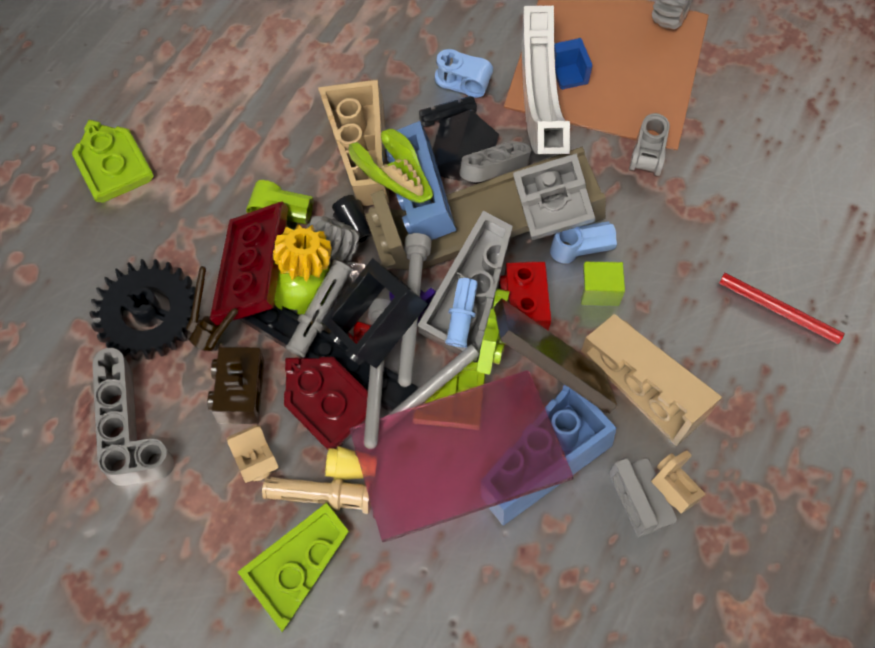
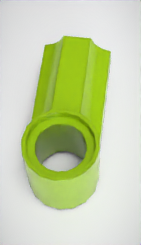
M258 180L253 188L246 212L250 213L283 201L289 208L287 221L307 225L312 216L314 200L312 196L284 191L274 182Z

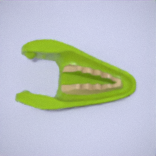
M387 129L381 133L383 145L395 159L394 162L385 164L381 168L374 163L367 150L358 142L349 144L351 159L373 181L412 202L424 203L433 197L432 189L420 167L413 146L399 131Z

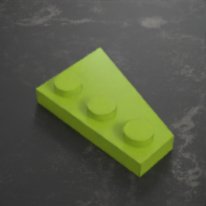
M327 502L238 571V574L281 632L284 631L349 532Z

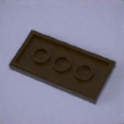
M501 298L494 306V311L502 342L605 413L610 414L618 406L603 369Z

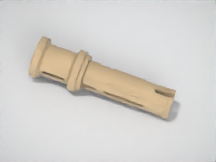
M268 476L265 478V482H263L262 497L263 499L322 505L327 502L333 511L348 508L362 510L363 514H369L373 497V482L367 481L365 485L344 483L343 479L337 478L332 483Z

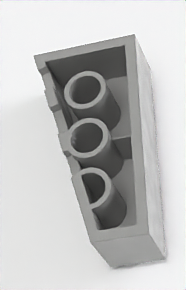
M483 210L418 323L419 334L457 355L466 349L447 345L445 341L451 319V314L448 311L450 308H453L458 279L470 278L476 280L478 286L473 312L476 315L475 318H471L467 347L472 344L480 352L511 237L512 225Z

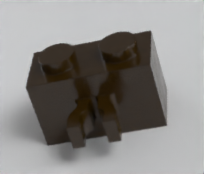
M219 347L218 358L213 359L211 364V377L215 379L214 391H209L207 400L208 411H212L217 423L259 424L264 358L260 348Z

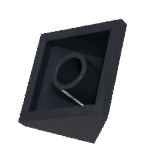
M468 110L440 122L433 145V153L441 177L471 184L481 183L467 181L460 176L462 157L496 146L499 133L474 111Z

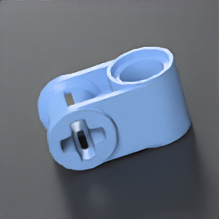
M445 49L439 52L436 59L438 69L435 72L434 78L438 86L473 96L474 98L482 97L485 94L493 73V66L488 60L460 53L454 49ZM453 58V63L450 66V59ZM447 73V80H444V76Z

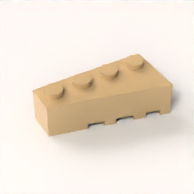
M378 80L318 87L356 200H360L362 206L374 205L371 194L383 190L387 202L390 203L389 189L369 178L353 162L349 154V144L358 142L367 150L379 168L385 164L387 165L385 146L381 140V133L385 130L384 101Z
M615 314L585 338L581 352L590 361L603 369L607 378L676 447L707 419L722 398L721 395L641 335L628 322Z

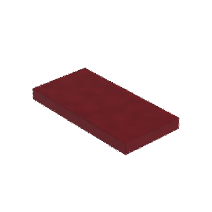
M283 201L229 220L210 314V320L216 326L221 324L233 308H236L238 313L232 321L274 307L279 269L273 259V250H275L277 235H283L289 209Z

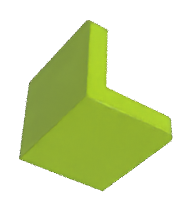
M586 261L583 265L584 289L581 296V305L619 306L625 293L623 262Z

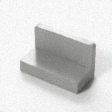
M628 458L614 463L609 475L638 537L677 522L672 506L651 482L655 478L656 473L648 458L630 463Z

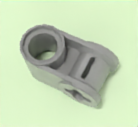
M652 113L644 118L633 149L629 170L641 169L654 172L655 176H660L670 124L665 116L659 113ZM647 130H654L659 135H652Z

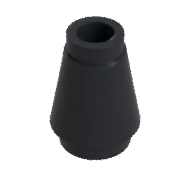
M354 195L344 196L332 205L333 217L337 221L352 226L353 229L360 233L359 244L367 241L372 236L361 201L356 200Z

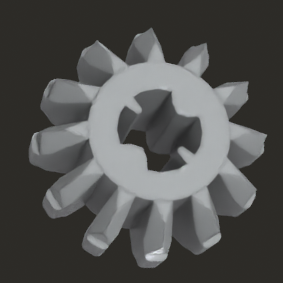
M656 0L652 11L653 21L658 23L659 26L675 30L686 19L694 0Z
M325 216L312 217L307 228L313 225L315 232L324 231L326 240L330 241L332 247L330 259L340 262L351 261L359 245L360 233L353 229L352 226L344 224V222Z

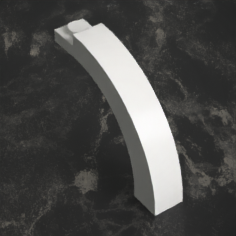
M524 6L522 76L526 123L531 147L535 154H570V121H566L563 118L556 86L554 6Z

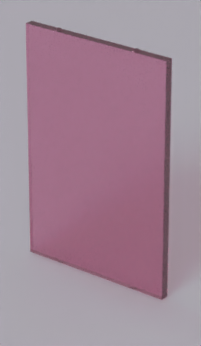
M528 370L380 418L378 444L374 449H368L364 445L365 423L349 428L355 447V455L358 457L372 505L373 517L376 519L383 543L574 479L565 458V452L560 446L539 397L540 394Z

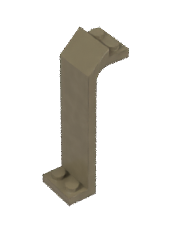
M583 146L570 150V154H559L446 195L456 231L431 240V252L427 259L423 261L422 269L456 258L483 210L513 226L510 238L528 232L529 228L517 192L513 172L576 153L595 215V222L606 219V197L601 192L585 156ZM383 190L372 193L371 197L374 207L369 208L370 212L365 214L381 263L385 268L409 270L410 260L404 251L405 238L409 234L402 219L403 216L407 215L406 210L392 209L387 202Z

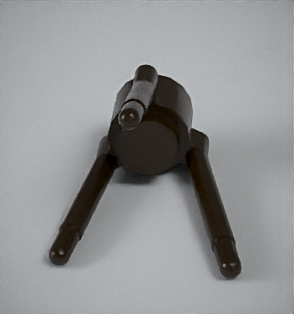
M201 266L196 282L191 318L186 329L192 332L189 341L195 347L204 351H213L221 335L238 313V310L236 308L231 309L221 324L217 326L210 320V316H204L202 320H198L206 267Z

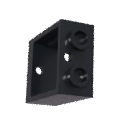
M372 258L322 322L331 330L328 336L343 348L346 346L348 348L345 354L359 365H362L365 361L374 368H377L427 307L428 303L396 275ZM386 288L395 297L358 342L349 331L382 290Z

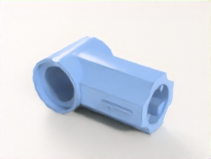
M607 221L579 226L556 233L550 247V254L557 262L568 264L573 262L577 256L615 250L617 241L614 225Z

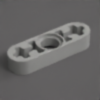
M510 141L462 157L459 174L467 181L483 182L529 165L532 148L522 142Z

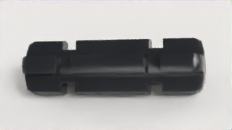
M468 96L461 98V102L454 100L434 106L435 109H431V107L421 109L419 111V119L422 126L427 127L434 125V121L440 123L445 119L468 110L476 113L477 105L474 97Z

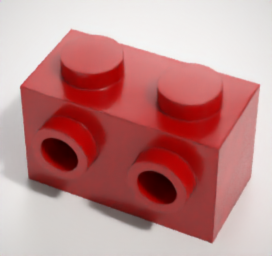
M545 262L506 263L505 273L500 275L499 289L510 291L508 303L549 331L551 312Z

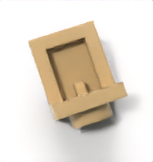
M259 425L249 427L227 438V443L245 483L252 480H263L272 471L279 468Z
M687 450L677 456L673 453L666 456L657 465L660 472L651 481L664 495L666 501L681 514L697 504L706 495L681 469L692 456Z

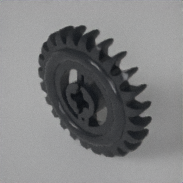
M141 259L138 271L135 270L130 262L127 263V275L116 268L115 273L118 278L116 282L108 277H104L109 289L96 288L98 295L103 300L91 299L92 305L99 311H90L89 315L94 321L98 322H93L91 327L95 332H98L97 339L102 343H106V348H115L124 357L130 352L133 360H137L144 353L145 358L150 360L153 357V352L157 351L162 357L165 355L166 347H169L171 350L177 349L175 341H187L188 338L184 332L188 331L186 326L191 318L196 287L192 286L191 277L186 276L183 280L184 273L181 268H177L173 274V267L170 262H167L166 267L161 270L159 261L154 259L152 268L148 269L146 262ZM154 292H159L168 298L170 303L169 311L162 309ZM123 311H129L135 322L141 327H152L158 323L161 324L154 329L145 331L132 329L124 323Z

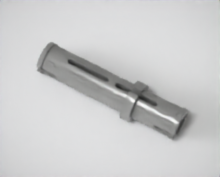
M337 260L332 262L330 270L318 288L305 314H300L297 319L300 323L285 347L287 350L302 358L305 357L317 332L321 333L324 328L322 320L330 311L346 279L352 272L349 266ZM334 282V285H333L331 291L329 292V294H328V296H327L325 302H324L323 305L321 306V305H320L321 301L323 300V298H324L326 292L328 291V289H329L331 283ZM315 312H317L318 314H317L315 320L313 321V323H312L310 329L308 330L306 336L304 337L303 334H304L306 328L308 327L310 321L312 320V318H313Z

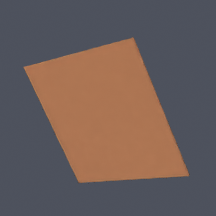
M538 0L536 6H554V43L582 38L592 62V71L587 85L562 90L556 80L558 100L563 118L566 121H570L571 125L637 140L644 118L652 113H659L665 116L670 124L665 148L678 150L709 14L690 10L682 25L674 30L659 26L658 23L653 21L652 11L655 3L653 1ZM521 51L504 108L525 113ZM647 130L652 135H659L654 130Z

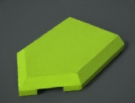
M88 120L84 128L85 133L80 143L75 145L71 154L96 202L104 203L152 180L154 175L129 129L119 126L113 128L101 125L98 121Z

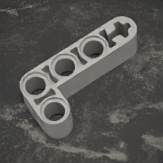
M115 348L102 349L95 355L92 364L99 469L112 483L122 486L165 478L174 468V459L169 450L158 439L137 440L132 369L119 350ZM112 372L115 379H113L109 373ZM121 395L118 402L112 405L108 404L114 396ZM123 427L121 434L116 437H110L114 429ZM162 454L160 461L156 464L147 465L152 455ZM126 460L125 465L120 470L112 471V467L117 461Z

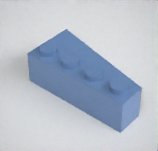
M564 385L563 390L554 400L552 399L544 408V412L533 425L530 424L523 432L522 438L517 444L506 452L482 480L481 499L504 526L611 448L615 438L616 427L597 406Z

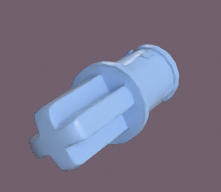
M470 278L458 279L453 308H450L448 311L451 314V319L445 341L447 345L467 348L471 318H475L476 315L473 312L478 286L476 280Z

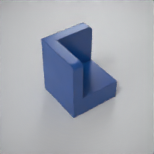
M582 38L554 43L555 75L560 89L587 85L592 71V62Z

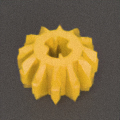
M298 223L295 230L285 227L283 235H277L273 259L275 264L278 265L281 274L289 273L292 280L297 276H302L307 282L310 275L320 278L322 270L328 269L332 247L330 241L326 240L324 231L315 232L313 225L305 229Z

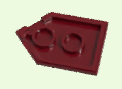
M334 357L285 359L286 389L284 391V406L327 450L328 448L337 449V446H342L365 423L368 391Z

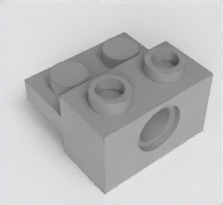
M577 153L513 172L515 185L532 240L595 222V215L586 190V183Z

